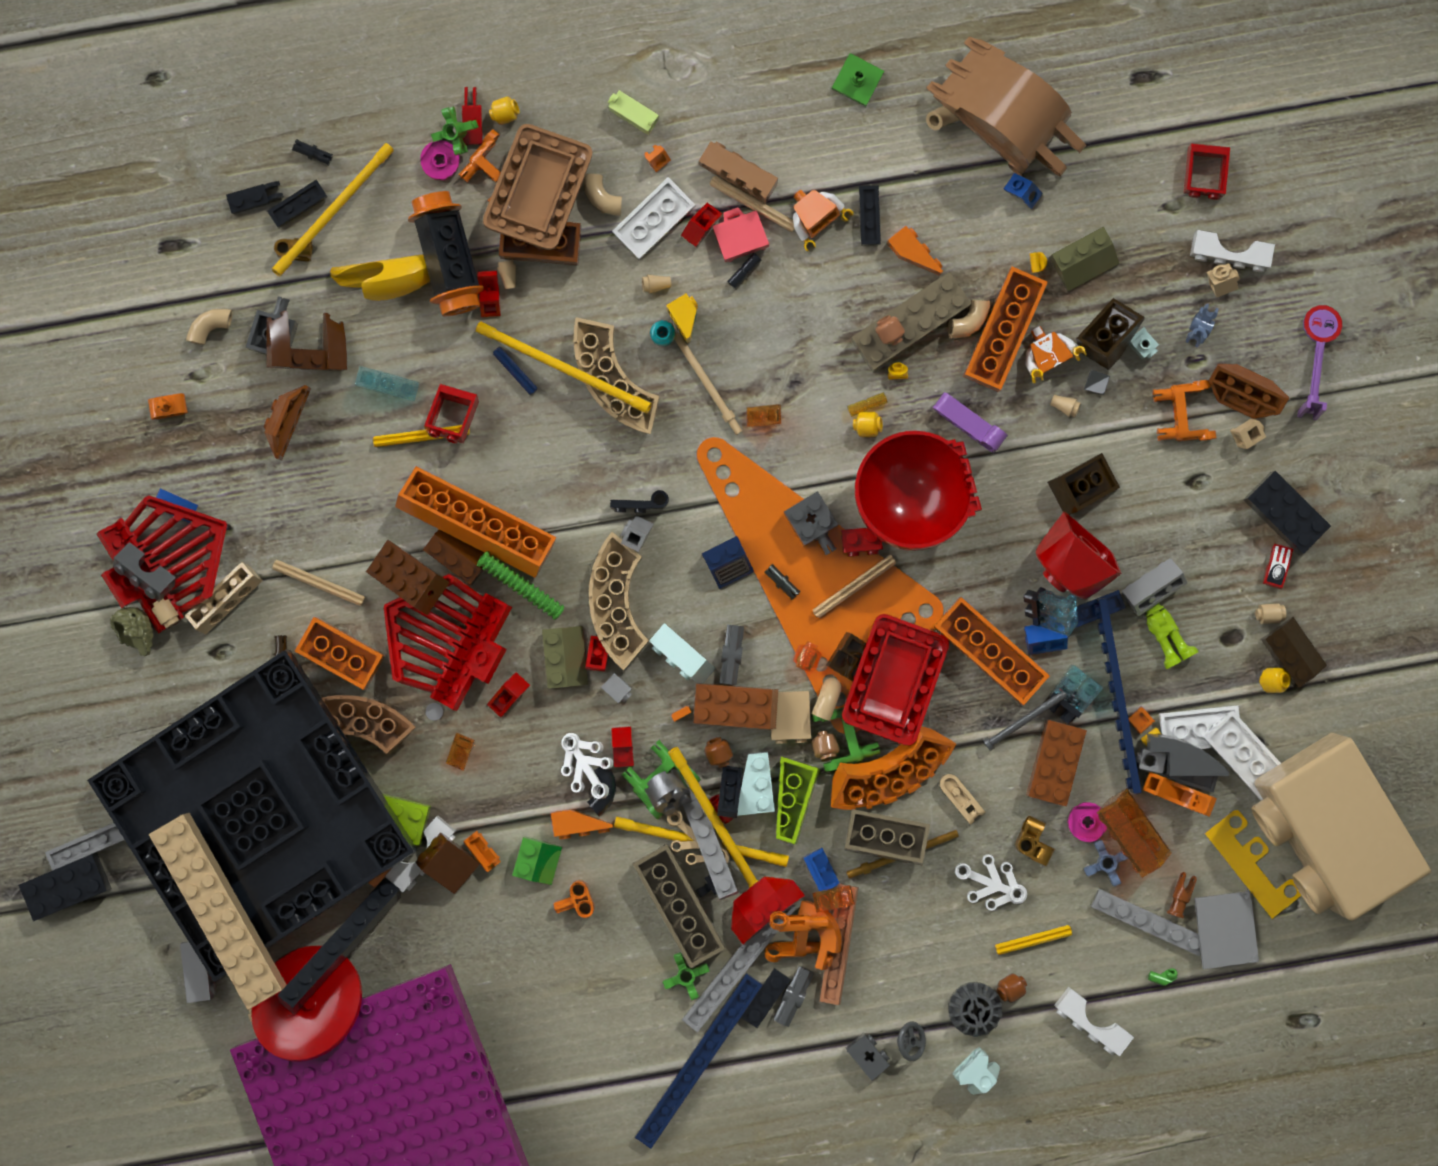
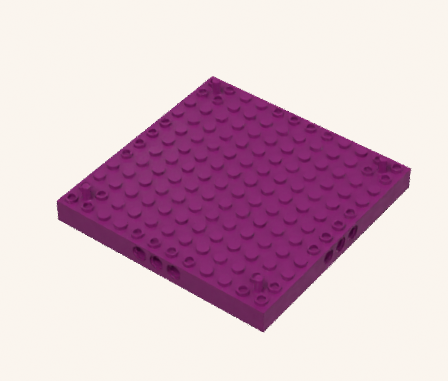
M451 964L362 997L359 1015L351 1031L339 1045L316 1059L302 1062L280 1059L267 1051L258 1038L241 1043L230 1049L274 1166H529Z

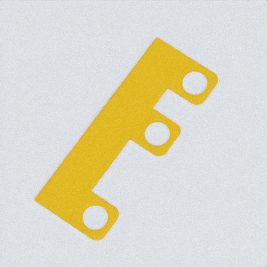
M1234 810L1208 830L1205 835L1273 919L1297 900L1301 894L1292 879L1287 880L1279 888L1275 889L1256 864L1259 859L1268 853L1267 845L1260 837H1254L1242 847L1235 838V835L1243 830L1248 822L1240 811ZM1232 816H1239L1241 818L1242 824L1239 828H1232L1230 826L1229 820ZM1255 842L1263 846V851L1259 855H1254L1250 851L1251 845ZM1288 885H1293L1297 890L1296 895L1292 898H1288L1284 894V889Z

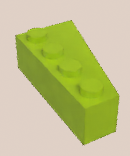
M781 757L776 838L797 844L820 768Z

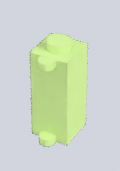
M620 90L617 94L613 93L608 101V104H610L608 106L609 111L647 135L651 133L659 120L658 114Z

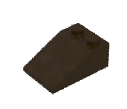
M1113 298L1076 338L1077 345L1084 347L1087 353L1086 357L1110 370L1121 358L1145 318Z
M1102 453L1048 481L1062 511L1069 515L1082 510L1120 488Z

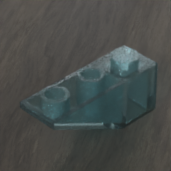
M359 366L355 385L362 389L415 402L419 382Z

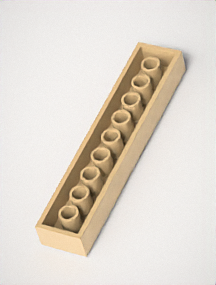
M190 813L182 814L150 833L151 840L247 1010L282 991L286 986L284 979Z

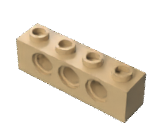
M241 562L214 587L213 595L210 599L193 607L185 617L196 630L206 635L263 580L250 566Z

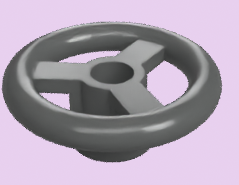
M914 1021L904 1024L897 1038L899 1051L903 1058L908 1061L918 1060L926 1046L925 1032L921 1025ZM913 1028L918 1031L920 1041L914 1036ZM912 1047H919L916 1054H908Z

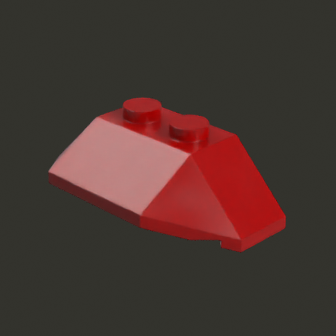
M764 876L733 901L731 930L744 945L769 925L772 913L777 911L784 913L802 899L805 894L794 880Z

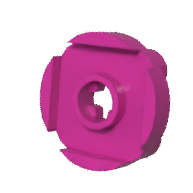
M444 140L427 144L420 155L423 171L434 180H447L457 172L460 165V157L454 154L453 145ZM444 156L443 160L445 163L437 165L435 158Z
M1083 802L1074 806L1068 816V828L1071 834L1084 842L1096 841L1105 833L1108 827L1106 813L1101 807L1091 802ZM1087 816H1089L1090 820H1093V824H1090L1088 828H1086L1085 824H1082V821Z

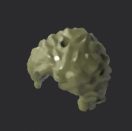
M124 607L117 610L111 616L110 624L114 632L117 633L116 636L119 638L120 644L137 648L140 656L146 657L150 655L151 647L153 646L152 638L154 636L149 617L138 607Z

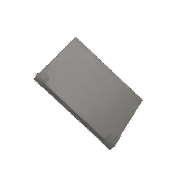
M1246 890L1194 898L1202 969L1259 962L1251 891Z

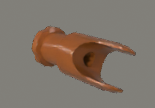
M1182 872L1179 876L1172 896L1174 898L1170 910H1167L1168 914L1182 919L1184 918L1183 912L1186 904L1190 901L1197 881L1196 876H1192L1188 886L1184 889L1185 872Z

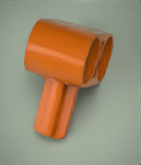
M184 393L148 399L152 420L188 413Z
M576 880L570 886V897L554 902L556 913L575 908L580 917L588 918L593 914L595 906L586 882ZM577 884L584 887V893L581 895L574 892L573 888ZM588 903L591 911L583 913L580 910V905Z

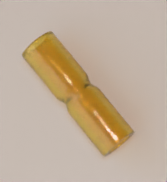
M882 392L866 400L848 405L847 408L852 417L860 412L884 405L888 401L885 393Z

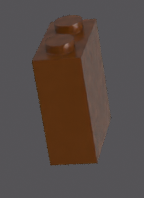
M441 832L431 841L428 848L419 855L415 862L421 871L453 894L459 890L480 865L472 854Z

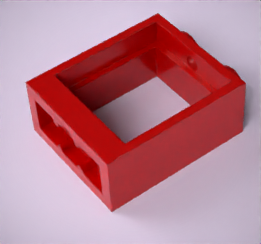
M1193 143L1189 145L1184 194H1189V197L1200 198L1201 195L1208 196V199L1219 200L1220 197L1226 194L1230 147ZM1194 156L1221 158L1218 190L1191 187Z
M440 384L424 425L428 435L433 438H446L447 441L454 444L458 442L464 444L479 404L477 394ZM444 399L469 406L460 433L435 426Z

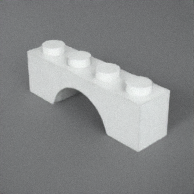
M1197 230L1194 233L1190 256L1195 257L1197 261L1205 262L1208 259L1214 260V263L1218 265L1230 263L1234 264L1233 267L1245 269V267H1251L1255 272H1264L1271 268L1275 244L1255 241L1247 251L1233 253L1226 250L1220 244L1217 233Z
M436 816L424 830L427 848L440 832L452 841L455 839L453 834L456 830L439 816ZM401 861L385 877L400 888V891L404 892L406 889L410 891L417 883L415 881L416 877L419 874L423 876L425 873L421 871L415 862L407 863Z
M1068 987L1054 1005L1058 1008L1056 1012L1064 1019L1067 1017L1071 1018L1074 1021L1072 1025L1078 1030L1082 1031L1085 1029L1089 1032L1088 1037L1095 1043L1102 1042L1105 1045L1103 1049L1112 1056L1114 1053L1120 1056L1134 1037L1116 1023L1108 1027L1092 1025L1085 1013L1087 1001Z

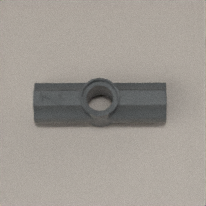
M727 624L725 645H723L721 659L723 663L720 683L737 685L739 665H741L743 650L741 646L744 626Z
M798 966L791 983L787 985L781 998L782 1002L773 1020L784 1026H790L797 1009L801 1007L804 1001L806 990L813 978L814 972Z

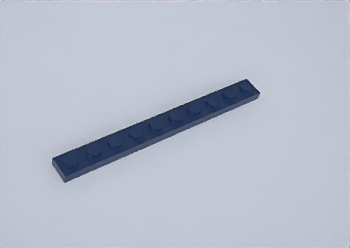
M1107 598L1096 599L1097 604H1094L1096 616L1099 615L1100 623L1097 624L1099 635H1103L1104 642L1101 643V649L1107 658V662H1104L1105 671L1107 674H1110L1111 681H1108V688L1114 697V701H1111L1113 712L1117 713L1118 720H1115V727L1117 732L1120 731L1121 739L1118 740L1120 751L1124 752L1122 766L1124 771L1127 770L1128 778H1125L1126 787L1133 794L1142 793Z
M745 974L636 1134L635 1138L650 1149L653 1147L763 984L749 974Z

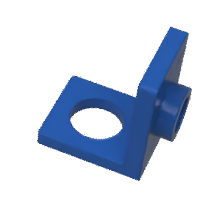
M1016 173L1013 174L1003 188L1006 192L1021 198L1030 209L1035 206L1043 194L1032 181ZM1035 191L1034 199L1029 201L1030 194Z

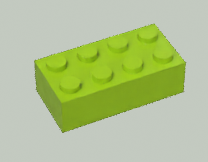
M383 794L413 843L421 845L431 806Z

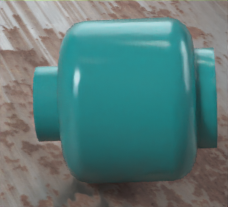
M660 320L652 325L650 337L655 345L666 347L673 343L676 332L670 322Z

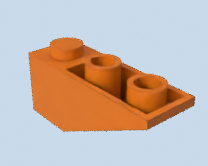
M905 226L887 241V245L899 259L940 276L942 274V264L937 258L933 259L929 254L931 252L925 243L921 244L917 240L918 235L912 228L909 229Z
M572 809L551 812L554 837L559 836V840L571 838V834L578 833L579 836L590 835V831L598 830V833L610 832L609 828L614 827L613 823Z

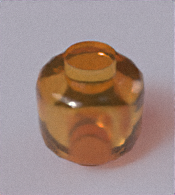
M807 642L806 645L800 644L793 658V661L796 663L795 667L808 672L815 670L822 656V653L817 650L818 646Z

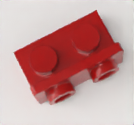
M868 528L841 530L843 554L847 553L848 557L859 556V552L875 555L879 554V550H883L882 541L874 536Z

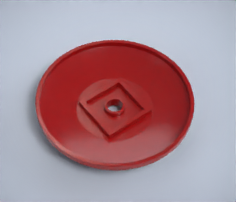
M322 946L298 948L275 962L286 985ZM346 957L295 1015L279 1003L277 995L280 992L252 1007V1025L255 1035L262 1046L280 1059L302 1062L325 1055L344 1040L359 1015L362 1002V985L358 971Z

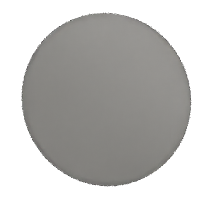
M438 703L429 704L425 711L426 716L430 720L440 719L443 715L442 706Z

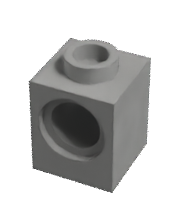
M616 673L601 687L617 703H620V701L625 703L632 695L630 693L632 688Z
M1140 748V752H1137L1135 756L1137 768L1162 774L1167 754L1150 752ZM1148 755H1152L1154 758V763L1151 766L1145 764V758Z

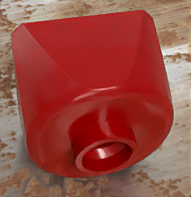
M1066 512L1061 514L1036 549V556L1045 568L1043 571L1045 578L1060 592L1065 593L1068 590L1080 599H1088L1121 575L1120 568L1112 551Z

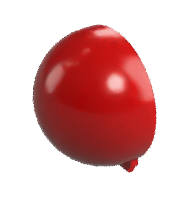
M904 431L884 438L871 448L863 458L856 475L855 501L862 521L874 536L890 546L903 550L919 551L931 549L951 539L959 532L968 518L975 517V512L982 510L979 496L974 497V494L978 492L972 476L969 459L963 458L967 455L964 441L956 443L955 439L946 440L939 435L925 431Z

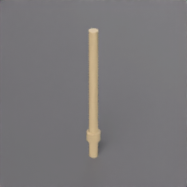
M675 334L674 340L723 414L722 418L726 423H729L736 435L741 433L742 429L735 420L736 416L732 410L728 409L681 334Z

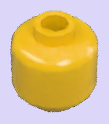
M509 96L493 101L489 110L491 119L493 121L496 120L500 125L515 121L520 113L517 101Z
M860 412L857 419L853 420V429L857 431L860 437H876L883 429L882 417H879L876 412Z
M1266 668L1262 672L1259 682L1267 693H1283L1289 687L1291 679L1290 675L1283 668Z

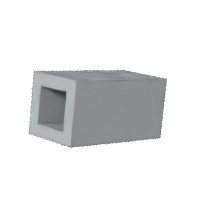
M637 515L633 521L629 519L620 535L623 537L621 544L639 552L654 524Z

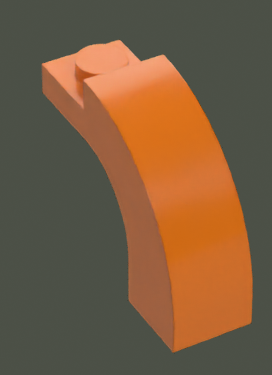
M1149 772L1143 787V791L1210 817L1217 800L1215 797L1152 772Z
M801 901L798 915L828 917V929H816L820 936L821 946L815 968L826 970L833 962L832 953H840L842 939L840 928L833 915L827 909L814 902Z

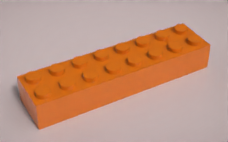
M417 466L398 494L395 505L396 508L483 552L488 551L489 555H493L495 558L534 578L537 577L556 540L555 536Z

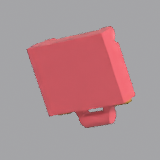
M737 207L724 212V222L712 226L725 263L732 262L734 259L759 250H766L769 247V242L757 210L743 214L740 208Z

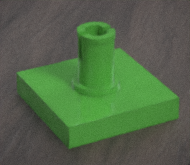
M850 53L832 86V90L866 107L884 74V70Z

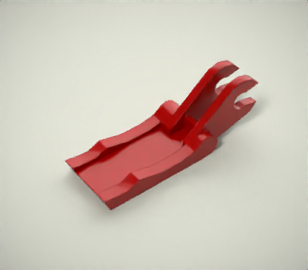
M465 87V105H462V122L476 120L478 128L467 131L463 141L466 146L482 145V105H477L476 87H473V105H468L469 93L468 87Z

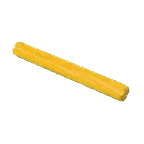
M462 425L442 428L460 433ZM426 430L374 436L373 445L375 447L443 439V437L433 438L428 435Z

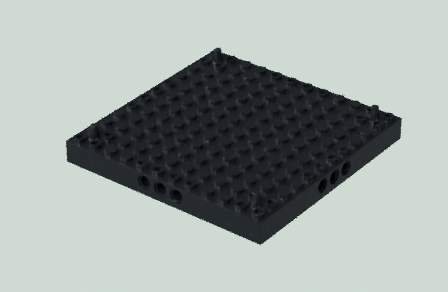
M291 650L282 651L87 780L214 982L228 974L151 840L149 834L182 814L190 813L266 949L418 851Z

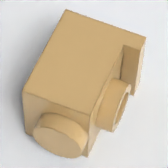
M1249 419L1237 428L1230 430L1237 446L1248 449L1266 438L1264 426L1255 419Z

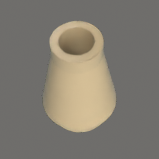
M513 260L498 262L499 267L497 269L505 289L515 288L516 264H514Z
M647 274L645 277H642L643 292L650 294L671 288L670 276Z
M1054 395L1050 405L1068 417H1076L1081 403L1074 398Z

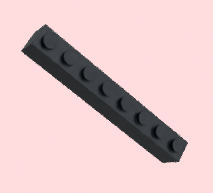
M385 877L277 995L279 1003L295 1015L401 898L400 888Z

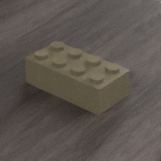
M852 809L845 851L923 866L930 824Z

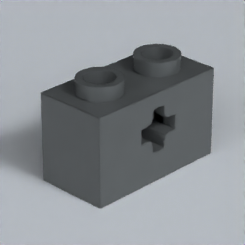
M863 1032L845 1048L872 1081L890 1066L888 1062L890 1058L883 1050L879 1052L875 1047L877 1042L870 1034L866 1036ZM865 1052H873V1058H866Z

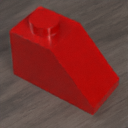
M707 202L690 219L680 236L697 247L713 228L712 226L722 216V213Z
M515 672L501 686L487 705L498 716L502 717L524 694L530 684Z

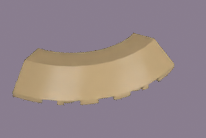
M576 317L573 343L578 369L629 394L651 402L652 407L648 414L585 383L588 391L596 402L613 418L637 431L651 434L660 397L635 385L622 371L614 351V325Z
M611 532L599 550L592 568L589 583V606L594 629L600 642L613 661L624 671L649 642V639L644 636L636 625L629 604L631 578L643 557L635 550L621 544L622 539Z

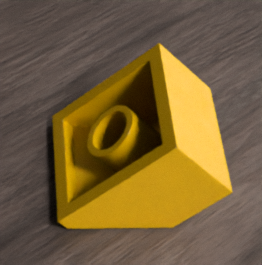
M685 293L667 304L666 308L688 344L691 342L698 304L693 296L689 297Z

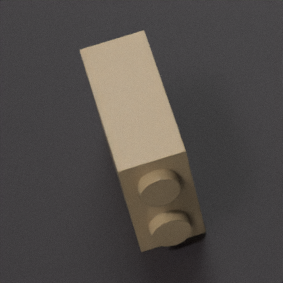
M809 691L778 692L776 729H771V740H775L776 744L787 743V739H795V743L807 742V739L811 738Z

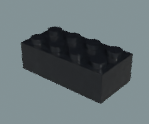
M1276 470L1270 472L1243 499L1298 555L1304 554L1331 527Z
M98 853L88 855L18 885L33 922L112 889Z

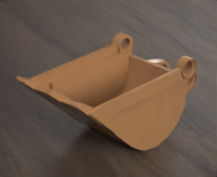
M969 36L964 44L971 51L961 63L950 59L945 66L952 74L942 85L931 81L926 87L927 90L933 94L937 101L1009 163V168L1016 174L1022 176L1036 158L1053 173L1061 176L1067 167L1046 147L1050 140L1055 136L1064 144L1070 145L1079 154L1086 147V144L1065 124L1072 113L1068 104L1057 91L1038 75L1003 56L1006 52L981 39L978 40Z

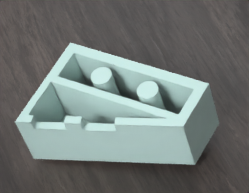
M665 623L649 640L654 645L651 649L659 656L663 653L668 657L665 661L673 668L678 666L681 669L680 674L687 680L691 678L697 684L704 683L716 669Z
M768 752L751 753L747 756L737 816L775 812Z

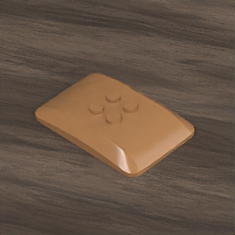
M531 124L520 126L483 216L484 226L494 232L546 250L556 248L593 154L592 148L585 143Z

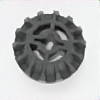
M968 982L958 987L951 995L948 1013L953 1025L965 1035L978 1037L987 1035L994 1028L996 1029L1000 1018H1002V1003L997 993L990 986L981 982ZM977 997L986 1000L989 1006L984 1007V1005L977 1000ZM969 1000V1002L966 1005V1011L963 1012V1006L966 1003V1001ZM974 1003L976 1004V1006H977L978 1008H980V1009L977 1011V1012H978L977 1016L974 1014L973 1011H971V1010L974 1009V1007H973V1006H974ZM985 1010H990L988 1019L982 1022ZM964 1015H969L974 1019L975 1024L969 1023L964 1018Z

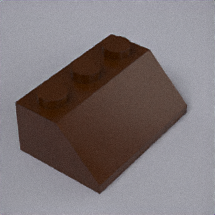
M438 530L433 535L423 551L471 586L484 571L482 566H477V562L485 552L441 530Z

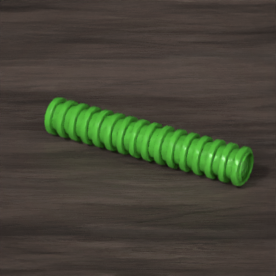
M488 551L478 560V567L482 566V569L484 571L487 570L488 574L492 573V576L494 578L497 577L498 581L502 580V583L504 585L507 584L508 588L512 587V591H517L518 595H523L522 598H527L528 602H533L532 605H537L538 609H543L542 612H547L548 616H553V620L557 619L563 612L564 605H559V602H555L553 597L549 598V595H545L543 590L539 591V588H535L533 583L529 584V580L525 581L523 576L520 577L519 573L515 574L513 569H509V566L505 567L503 562L500 563L499 559H494V556H490Z

